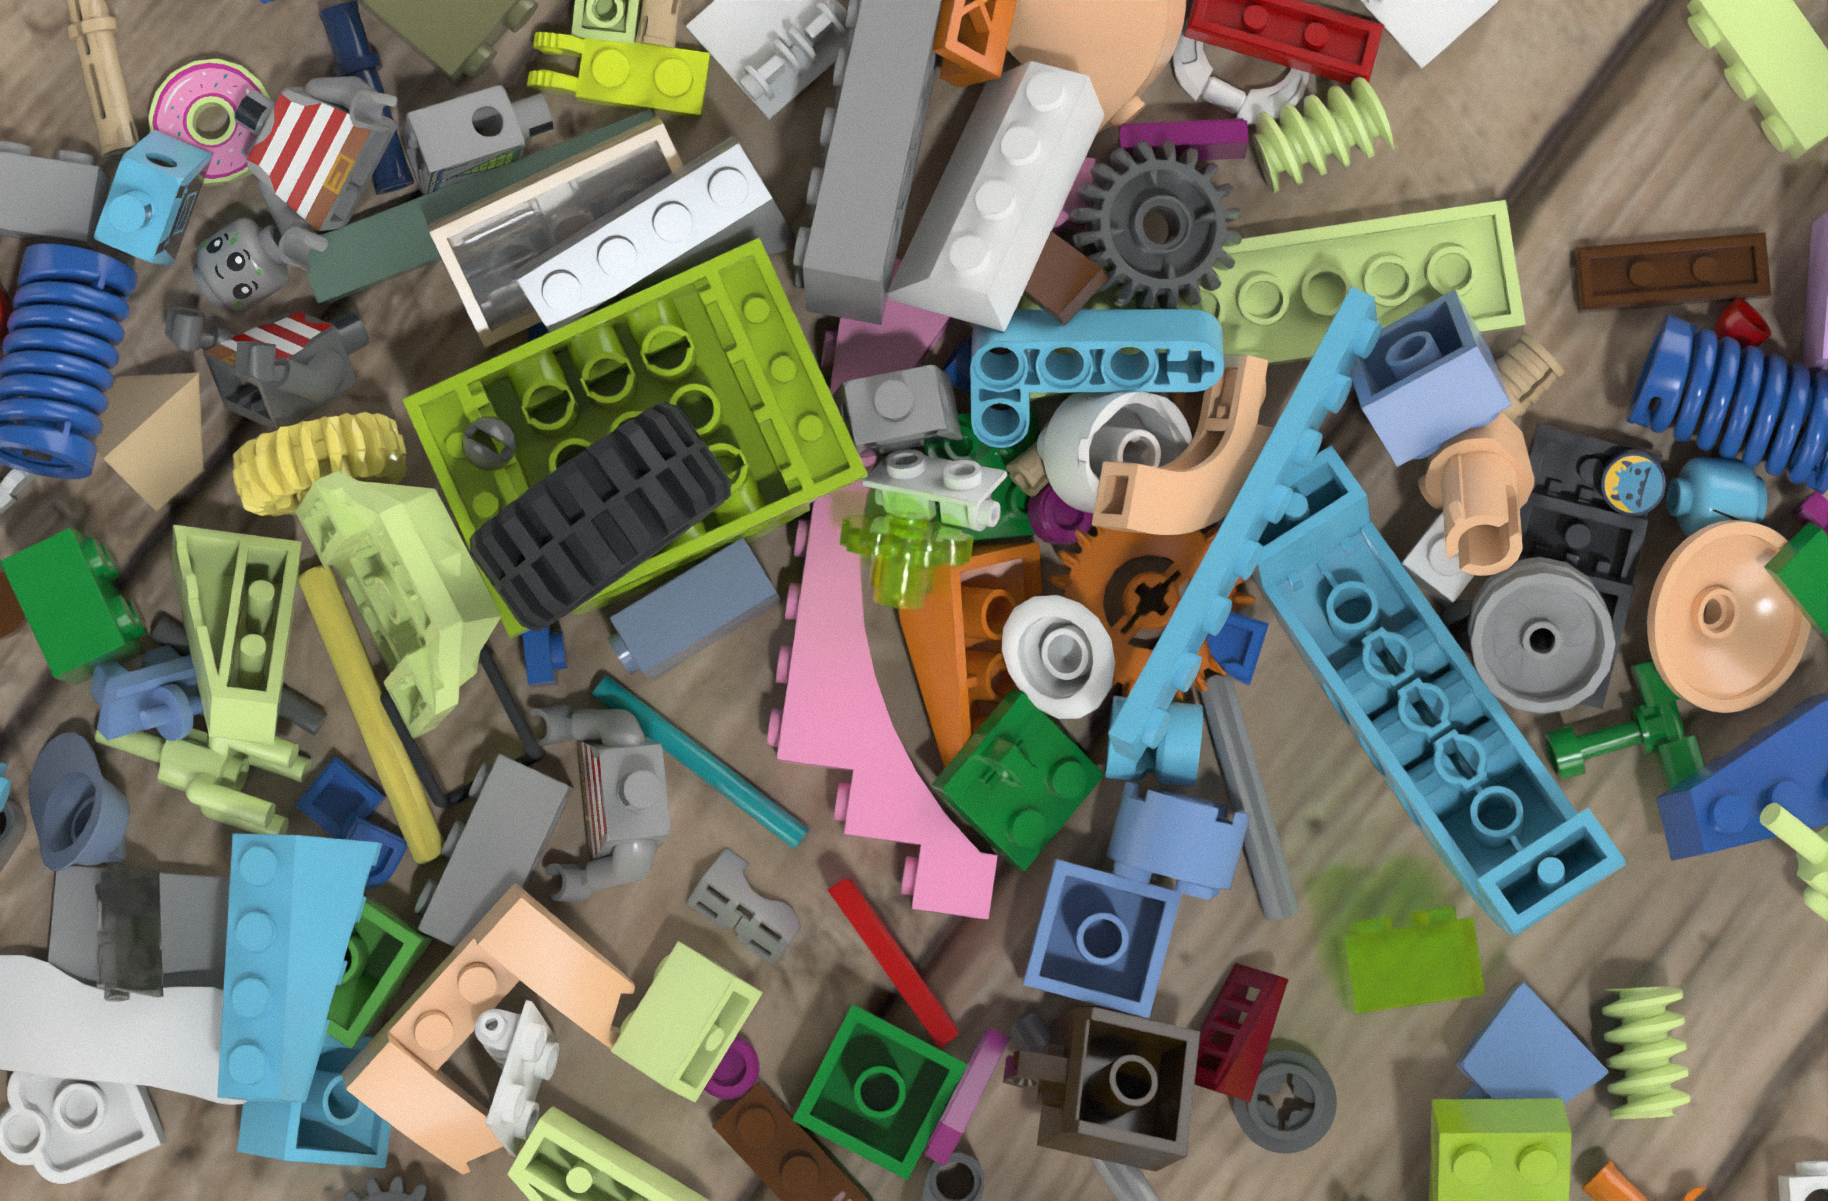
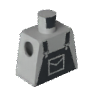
M935 365L843 382L832 395L861 459L893 453L898 450L914 449L962 439L950 375Z

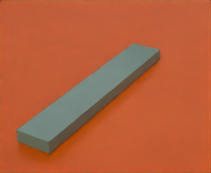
M651 109L344 226L342 229H336L320 235L328 240L329 246L325 252L310 249L308 263L312 269L310 272H306L318 304L320 306L326 305L442 260L429 233L428 223L653 119L654 116Z

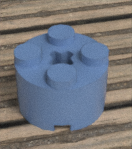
M1126 781L1106 854L1108 858L1115 860L1112 873L1149 883L1150 879L1156 880L1158 874L1177 879L1175 891L1207 900L1218 897L1220 889L1231 890L1251 814L1242 810L1235 812L1232 821L1225 818L1228 809L1227 805L1158 787L1157 792L1147 790L1146 797L1139 796L1143 783Z

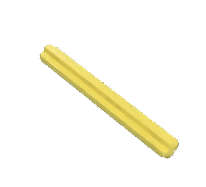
M323 565L313 567L299 575L298 582L413 860L417 864H424L443 856L441 852L445 841L414 766L381 703L380 695L383 691L333 570L330 567L324 568Z

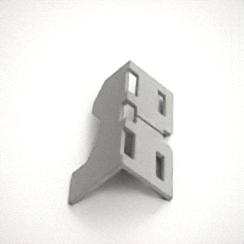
M726 847L699 881L686 904L721 929H726L727 927L733 929L742 916V913L736 910L738 904H741L755 915L751 920L743 915L734 929L738 933L736 936L737 940L772 966H775L802 925L790 906L784 902L764 899L751 890L743 874L749 863ZM709 885L727 897L729 902L727 903L707 889ZM700 901V902H702L703 904H705L707 907H709V908L712 909L714 912H716V913L718 914V916H716V915H714L713 913H711L709 910H707L705 907H703L702 905H700L698 902ZM760 923H763L781 936L780 941L759 926ZM752 939L755 940L757 943H759V944L762 945L764 948H766L767 950H769V951L771 952V954H768L766 951H764L762 948H760L759 946H757V945H756L755 943H753L751 940H752Z

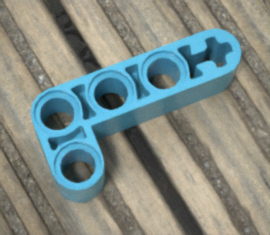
M1196 309L1079 310L1065 326L1044 310H1015L1005 332L975 324L972 332L970 364L971 424L973 432L981 442L991 447L1005 448L1020 442L1028 432L1030 392H1198L1207 390L1216 385L1222 377L1224 370L1221 324L1215 316L1206 311ZM1003 347L1008 348L1012 352H1010L1009 354L998 355L993 354L988 350H990L991 348ZM1060 347H1069L1075 349L1076 352L1063 355L1057 354L1053 350ZM1124 347H1135L1142 351L1137 354L1128 355L1122 354L1118 350ZM1159 349H1166V353H1159ZM1002 403L1008 404L1012 408L1001 411L989 406Z

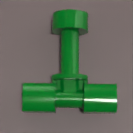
M1653 659L1629 666L1640 700V704L1630 707L1631 720L1578 736L1575 735L1571 725L1544 732L1550 762L1559 781L1585 774L1584 760L1638 744L1645 756L1656 753L1666 789L1672 788L1705 766L1696 736H1686L1676 700L1681 698L1676 696L1662 680Z

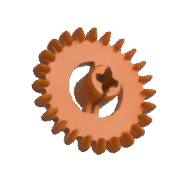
M1221 525L1216 526L1205 534L1196 530L1178 535L1125 532L1095 526L1098 534L1095 537L1084 533L1080 529L1075 530V535L1079 540L1076 543L1082 550L1080 554L1064 550L1058 552L1059 560L1071 570L1070 574L1050 575L1048 581L1054 587L1064 591L1065 598L1081 603L1100 619L1111 638L1115 658L1111 689L1116 683L1121 684L1123 697L1129 696L1153 650L1133 647L1128 643L1139 631L1152 633L1166 628L1181 600L1179 589L1188 579L1192 580ZM1148 556L1167 559L1172 562L1171 566L1164 573L1154 571L1140 573L1129 582L1122 598L1123 616L1111 628L1106 619L1103 600L1106 585L1115 571L1130 560ZM1178 572L1180 576L1167 587L1166 595L1161 603L1163 609L1167 612L1162 616L1154 611L1149 612L1145 617L1141 615L1125 634L1121 633L1120 631L1137 613L1136 609L1141 599L1136 591L1142 588L1144 591L1151 593L1157 587L1161 589ZM1238 577L1228 596V599L1232 600L1231 612L1234 613L1237 612V609L1250 606L1256 601L1253 595L1236 592V586L1246 581ZM1204 640L1197 655L1202 657L1197 676L1192 683L1199 692H1205L1208 689L1207 683L1204 680L1206 679L1203 672L1205 669L1216 674L1227 675L1211 656L1206 640ZM1177 690L1173 697L1174 701L1182 703L1184 701V692Z

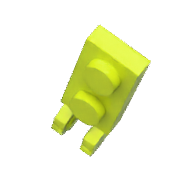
M552 32L535 33L533 48L549 55L580 57L581 64L578 78L550 70L530 71L527 81L529 88L575 96L579 102L641 111L651 109L655 113L702 119L711 61L710 53L666 48L634 42V44L589 38L581 39L572 35L555 34Z

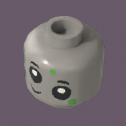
M241 217L204 240L198 246V263L193 266V274L199 288L214 306L220 309L227 306L231 310L245 312L279 291L287 283L288 268L278 255V245L282 237L280 231L271 224L264 228L255 220Z

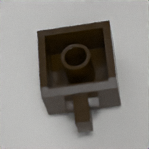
M1075 1007L1052 1021L1049 1044L1043 1046L1042 1053L1018 1050L1014 1052L1013 1056L1009 1055L1006 1057L1003 1083L1037 1092L1036 1103L1042 1104L1037 1146L1157 1172L1187 1157L1200 1031L1096 1007Z

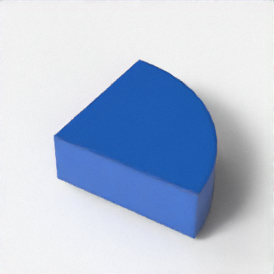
M1230 611L1221 631L1216 636L1208 633L1205 640L1211 656L1217 665L1234 680L1247 686L1250 685L1269 623Z

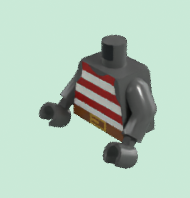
M171 307L168 310L165 327L166 337L173 341L179 349L184 351L203 349V355L225 408L274 431L280 427L296 424L351 388L355 383L356 376L348 356L369 344L368 333L361 320L353 312H348L327 323L301 311H292L247 332L236 335L217 327L211 328L209 332H203L204 313L190 308Z

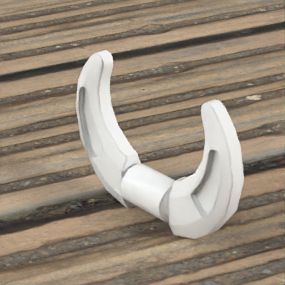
M1188 19L1183 24L1179 41L1172 55L1175 78L1181 90L1195 103L1201 95L1209 103L1233 115L1237 114L1235 119L1244 118V120H1247L1248 126L1256 127V117L1259 113L1265 111L1277 121L1280 119V108L1282 105L1290 103L1296 107L1302 100L1309 80V73L1291 68L1285 79L1275 86L1251 89L1248 96L1245 95V92L1217 77H1210L1213 68L1204 53L1203 42L1184 37Z

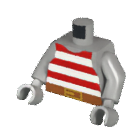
M356 76L314 78L305 87H286L280 93L276 103L256 90L249 92L241 101L235 114V122L259 136L247 158V167L258 178V189L282 236L278 245V255L281 261L303 271L310 272L312 269L308 263L310 249L325 252L329 246L328 240L315 234L313 227L318 231L342 229L348 224L399 125L394 120L381 115L385 105L396 107V96L378 93L374 88Z
M565 704L533 709L530 712V716H542L547 725L546 735L534 737L538 746L568 742L573 738L578 740L590 857L587 866L584 864H550L545 870V875H561L563 884L560 892L556 895H549L548 899L560 902H584L589 898L592 890L602 891L643 879L652 870L654 856L670 837L671 832L661 743L644 736L637 718L626 710L578 709L574 712Z

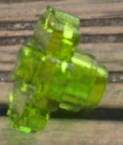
M891 511L890 515L874 514L873 516L853 514L849 515V517H844L842 520L840 545L846 546V551L871 558L868 585L874 587L873 602L893 608L921 609L924 607L925 594H930L933 591L935 568L941 566V564L963 566L965 563H970L974 536L966 534V530L942 522L929 521V516L910 511Z

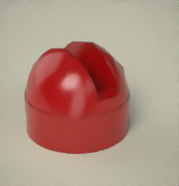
M1736 298L1721 312L1716 320L1714 333L1717 335V342L1723 337L1729 336L1738 341L1740 350L1747 345L1759 347L1772 335L1769 325L1760 313L1740 298Z

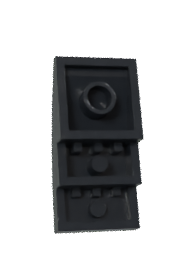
M1536 422L1528 454L1534 475V487L1527 503L1520 508L1523 549L1517 561L1543 557L1567 562L1588 576L1604 599L1611 616L1616 643L1611 667L1596 691L1579 702V704L1603 709L1635 587L1633 579L1649 520L1647 513L1639 516H1627L1612 509L1602 494L1600 475L1605 463L1613 455L1623 450L1637 449L1645 451L1652 455L1659 464H1661L1663 455L1658 450ZM1539 628L1531 634L1530 643L1539 644L1541 636L1551 639L1554 634L1546 628Z

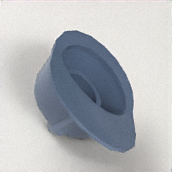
M76 732L61 733L49 741L38 756L31 774L28 794L30 812L38 836L43 864L52 871H61L67 869L72 864L89 866L101 864L102 862L111 864L121 863L126 857L124 835L130 817L128 799L122 791L102 777L95 752L88 739Z

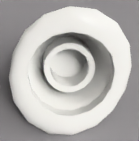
M1059 595L1034 596L1013 609L1003 626L1002 654L1008 673L1018 689L1024 692L1039 710L1058 719L1082 718L1099 708L1112 687L1115 669L1112 641L1100 619L1081 603Z

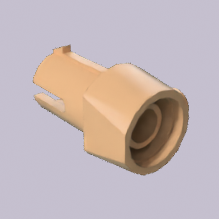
M1500 412L1489 424L1480 428H1469L1443 442L1436 452L1428 456L1426 473L1418 478L1419 489L1426 501L1436 510L1443 508L1446 555L1450 559L1459 554V569L1465 573L1477 576L1495 575L1507 570L1518 560L1523 549L1520 508L1527 503L1534 487V475L1523 433L1503 412Z

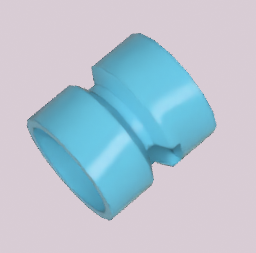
M1113 696L1109 731L1128 697ZM1171 702L1166 710L1171 713V720L1163 739L1155 749L1147 746L1138 763L1116 753L1108 734L1105 778L1140 782L1147 773H1154L1159 784L1195 787L1202 737L1203 705Z

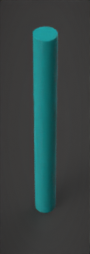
M608 675L603 678L592 693L593 697L609 709H622L632 713L637 718L644 736L661 743L662 749L794 850L809 832V828Z

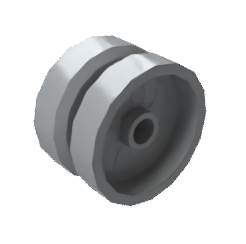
M1543 557L1516 561L1507 570L1490 575L1472 600L1467 630L1476 671L1490 692L1513 708L1540 714L1570 709L1592 695L1610 671L1616 645L1611 616L1604 599L1590 578L1567 562ZM1539 628H1546L1554 634L1551 639L1541 636L1539 644L1530 643L1531 634Z

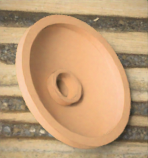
M1727 520L1710 524L1685 539L1670 555L1657 577L1650 597L1647 618V635L1651 656L1659 675L1668 688L1683 701L1695 707L1713 712L1730 713L1742 711L1762 703L1779 690L1788 680L1806 648L1811 624L1764 568L1788 543L1783 536L1769 527L1742 520ZM1706 604H1707L1706 613H1705V615L1703 616L1704 608H1705V606H1706Z

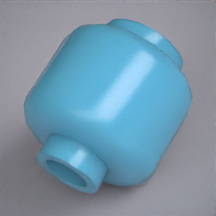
M1695 457L1682 467L1678 478H1673L1669 482L1666 493V506L1668 513L1677 518L1679 528L1689 537L1699 529L1721 521L1742 520L1760 524L1767 508V490L1762 477L1756 476L1754 469L1744 465L1741 459Z

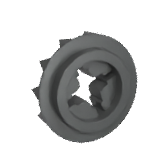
M1291 1050L1273 1051L1265 1054L1251 1102L1234 1098L1236 1120L1247 1137L1268 1151L1283 1154L1300 1152L1319 1142L1330 1129L1337 1108L1336 1090L1328 1072L1310 1056ZM1287 1073H1291L1290 1084H1293V1095L1303 1098L1304 1102L1313 1103L1312 1109L1301 1108V1111L1291 1110L1288 1114V1119L1284 1120L1283 1130H1278L1279 1119H1276V1108L1267 1105L1265 1101L1257 1100L1258 1094L1268 1096V1093H1279L1282 1083L1286 1081Z

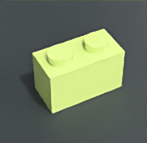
M678 941L672 952L657 966L653 976V983L637 1009L633 1010L623 1021L619 1038L611 1052L665 1088L696 1102L763 992L713 960Z

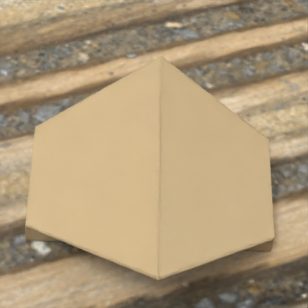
M199 372L119 376L114 380L113 386L108 391L103 392L109 403L107 409L101 415H97L103 423L102 432L90 440L96 445L97 451L102 458L157 513L205 471L203 468Z

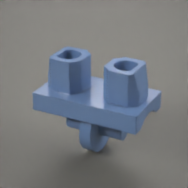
M170 645L151 650L143 658L142 666L139 670L128 672L122 664L114 660L97 665L93 671L90 694L101 706L97 730L107 741L154 727L167 740L176 741L190 734L193 727V716L203 713L191 655L181 657Z

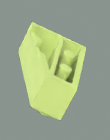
M173 525L171 569L209 737L274 745L298 587L301 541Z

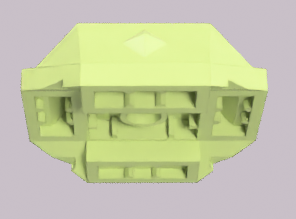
M336 471L314 481L295 512L323 567L326 568L333 565L338 572L390 673L383 683L393 699L410 735L415 739L435 729L458 705L459 687L477 673L480 651L502 616L436 489L358 481L340 471Z

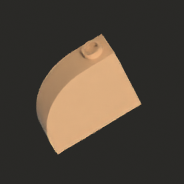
M1017 0L1007 50L1021 64L1033 61L1088 75L1105 115L1097 134L1112 126L1119 131V127L1122 124H1130L1145 108L1146 104L1139 97L1156 80L1172 57L1183 28L1186 0Z

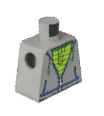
M499 85L407 113L401 142L420 192L424 196L520 159L525 146L524 139L553 130L554 127L548 105L541 93L510 104L504 87ZM476 129H487L494 134V136H482L476 131Z

